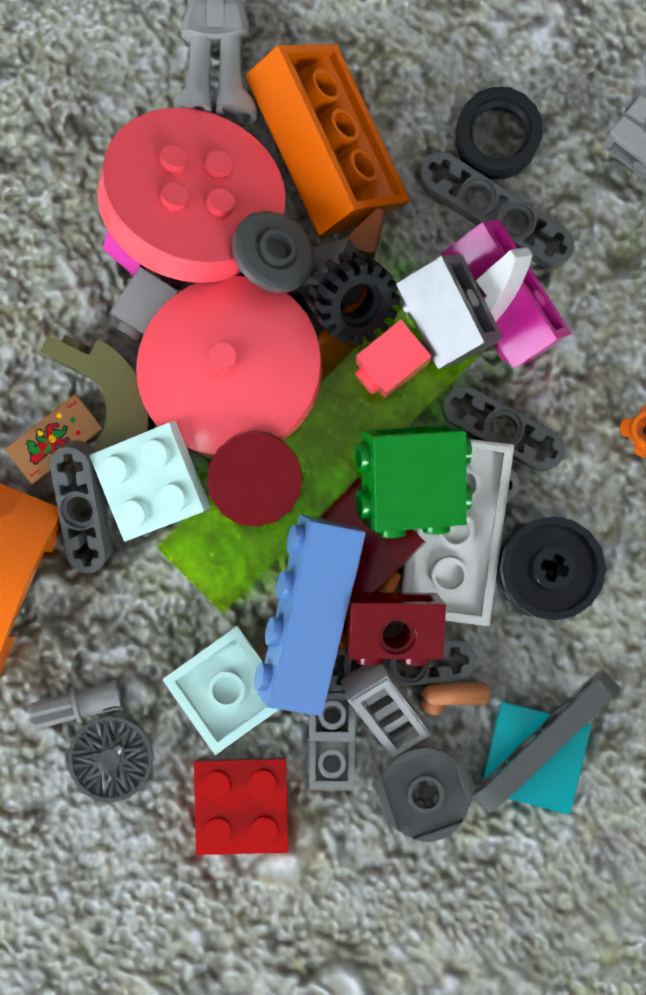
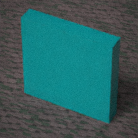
M500 701L481 782L532 734L551 713ZM587 723L508 799L570 815L592 724Z

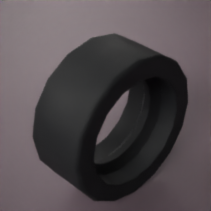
M491 87L476 93L464 105L456 126L455 146L461 161L489 179H506L519 174L532 162L542 139L543 121L537 106L524 93L510 87ZM491 109L505 110L514 114L522 122L525 130L524 142L514 155L507 158H493L482 153L475 146L472 138V127L476 119L483 112Z

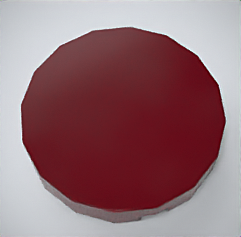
M252 430L233 435L218 448L209 463L207 485L211 500L222 515L241 525L259 527L275 523L291 511L300 497L303 475L299 459L287 443L272 433Z

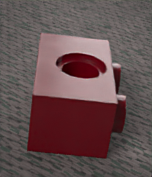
M352 592L344 622L343 647L348 658L355 659V662L368 666L380 665L383 663V659H401L402 663L412 666L429 664V659L443 660L446 603L438 593ZM394 621L404 623V629L399 636L391 639L383 637V630L389 623Z

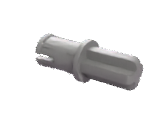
M114 680L81 690H76L73 687L70 688L69 694L33 702L29 705L28 714L33 728L40 729L75 719L78 724L83 723V718L103 712L123 709L117 681Z

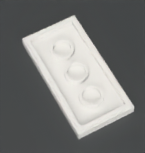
M470 439L472 459L470 464L466 465L467 483L472 491V507L467 511V525L451 526V532L446 534H426L422 532V529H413L426 543L404 565L401 592L438 593L446 603L445 621L490 626L514 445Z

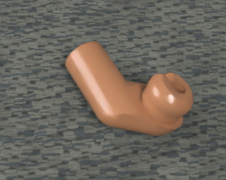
M459 681L428 684L420 693L423 697L420 701V708L426 714L437 716L444 712L445 705H486L490 700V689L485 682Z

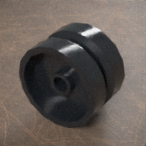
M553 516L533 520L508 535L500 548L496 577L499 590L512 607L526 616L546 620H559L574 617L593 604L603 588L606 565L602 548L588 529L574 520ZM550 561L553 563L555 572L552 577H544L547 571L541 570L542 562Z

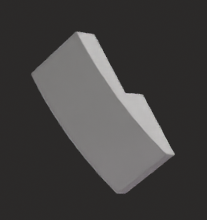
M327 693L322 716L309 714V790H355V709L347 701L345 693Z

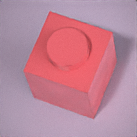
M399 320L356 355V365L360 369L355 372V375L370 394L373 395L379 391L386 399L426 367L432 356L405 323Z

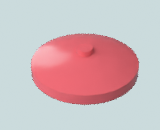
M233 276L222 281L197 282L170 298L158 310L147 326L139 346L136 365L137 385L144 407L158 427L176 420L187 450L201 456L213 458L218 448L235 434L255 430L272 433L282 439V441L293 434L307 418L316 401L321 386L323 361L319 340L306 312L287 293L281 294L265 291L250 282L246 276Z

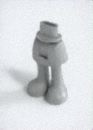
M190 0L181 31V37L190 44L189 73L186 87L175 98L173 108H191L212 113L210 85L211 50H220L216 114L239 126L253 124L257 119L256 102L244 90L241 79L242 46L251 38L250 23L243 0Z

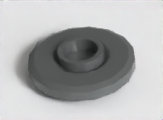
M267 210L251 213L238 224L232 237V254L238 268L250 282L265 291L281 294L295 291L310 278L315 265L314 249L307 234L295 221L285 215Z
M108 715L93 719L78 730L70 744L67 763L71 778L81 792L94 800L113 803L130 798L144 787L152 773L154 753L151 741L141 726L126 717Z

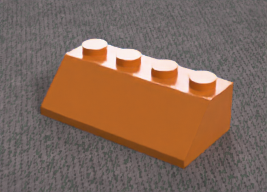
M337 44L277 45L245 75L253 92L254 100L265 118L273 141L278 146L290 172V177L297 187L308 211L309 218L319 236L350 231L358 227L376 208L383 209V213L387 214L411 202Z

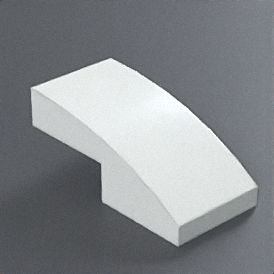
M527 247L510 250L476 280L487 295L484 299L495 322L514 299L529 269L533 254Z

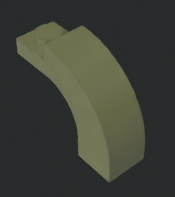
M64 335L62 341L47 336L40 352L49 360L93 380L104 396L106 421L93 449L95 452L154 429V421L149 416L140 397L136 371L116 350L97 339L88 355L86 353L89 346L70 336Z

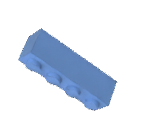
M299 514L297 525H292L286 545L287 552L290 553L287 570L280 573L276 584V598L279 599L276 616L269 619L265 631V643L269 645L265 663H259L254 680L255 690L258 691V696L268 708L318 716L323 714L366 532L352 524Z

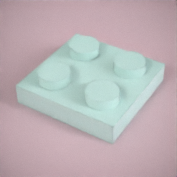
M176 420L89 455L124 542L211 508Z
M239 625L162 679L215 755L279 710L268 708L258 696V691L255 690L254 680L257 667L260 662H265Z

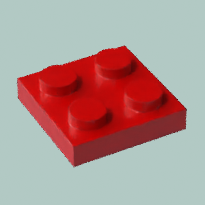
M286 757L194 761L196 855L288 853Z

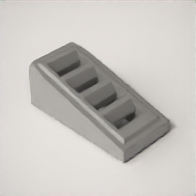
M384 663L374 666L363 665L342 679L341 684L347 701L392 758L432 735ZM388 694L390 695L387 698L370 707L371 704L375 703L379 699L383 698ZM399 708L401 709V710H399L398 712H396V713H394L393 715H391L390 717L386 718L385 720L380 721L381 719H383L384 717H386V716H388L389 714L393 713V712L396 711L397 709H399ZM410 721L411 724L392 736L389 735L391 731Z

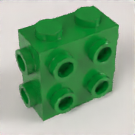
M451 424L360 430L361 443L355 445L354 459L357 471L361 472L362 490L356 492L355 506L359 519H362L363 524L377 532V535L382 538L404 537L406 530L422 529V532L426 534H446L451 532V526L467 525V511L472 507V491L467 483L466 465L470 464L472 459V445L469 437L466 436L465 430Z

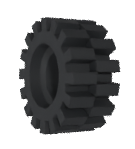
M346 252L338 254L339 264H336L330 258L324 263L329 270L325 274L317 270L313 276L320 283L318 286L313 284L309 286L308 292L314 297L313 299H308L309 308L313 311L312 315L315 320L334 339L337 338L341 343L348 344L350 340L355 345L363 344V335L371 342L377 338L374 330L379 328L384 333L389 328L384 322L387 317L395 320L397 312L391 305H400V296L395 293L399 290L396 285L397 282L392 279L393 276L389 271L368 255L365 257L361 252H353L351 258ZM366 284L368 292L364 302L352 312H341L340 304L345 293L355 285Z

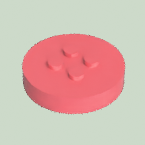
M166 108L151 111L134 118L115 134L105 153L98 181L97 199L100 215L109 234L131 258L163 276L187 282L206 283L222 281L242 274L232 254V237L238 224L251 213L267 210L284 214L285 188L281 173L270 153L253 135L241 126L207 111L191 108Z

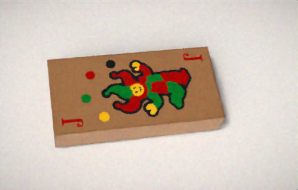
M74 394L4 450L28 481L36 486L51 474L50 460L55 451L65 443L73 440L89 444L101 434L103 426L80 397Z

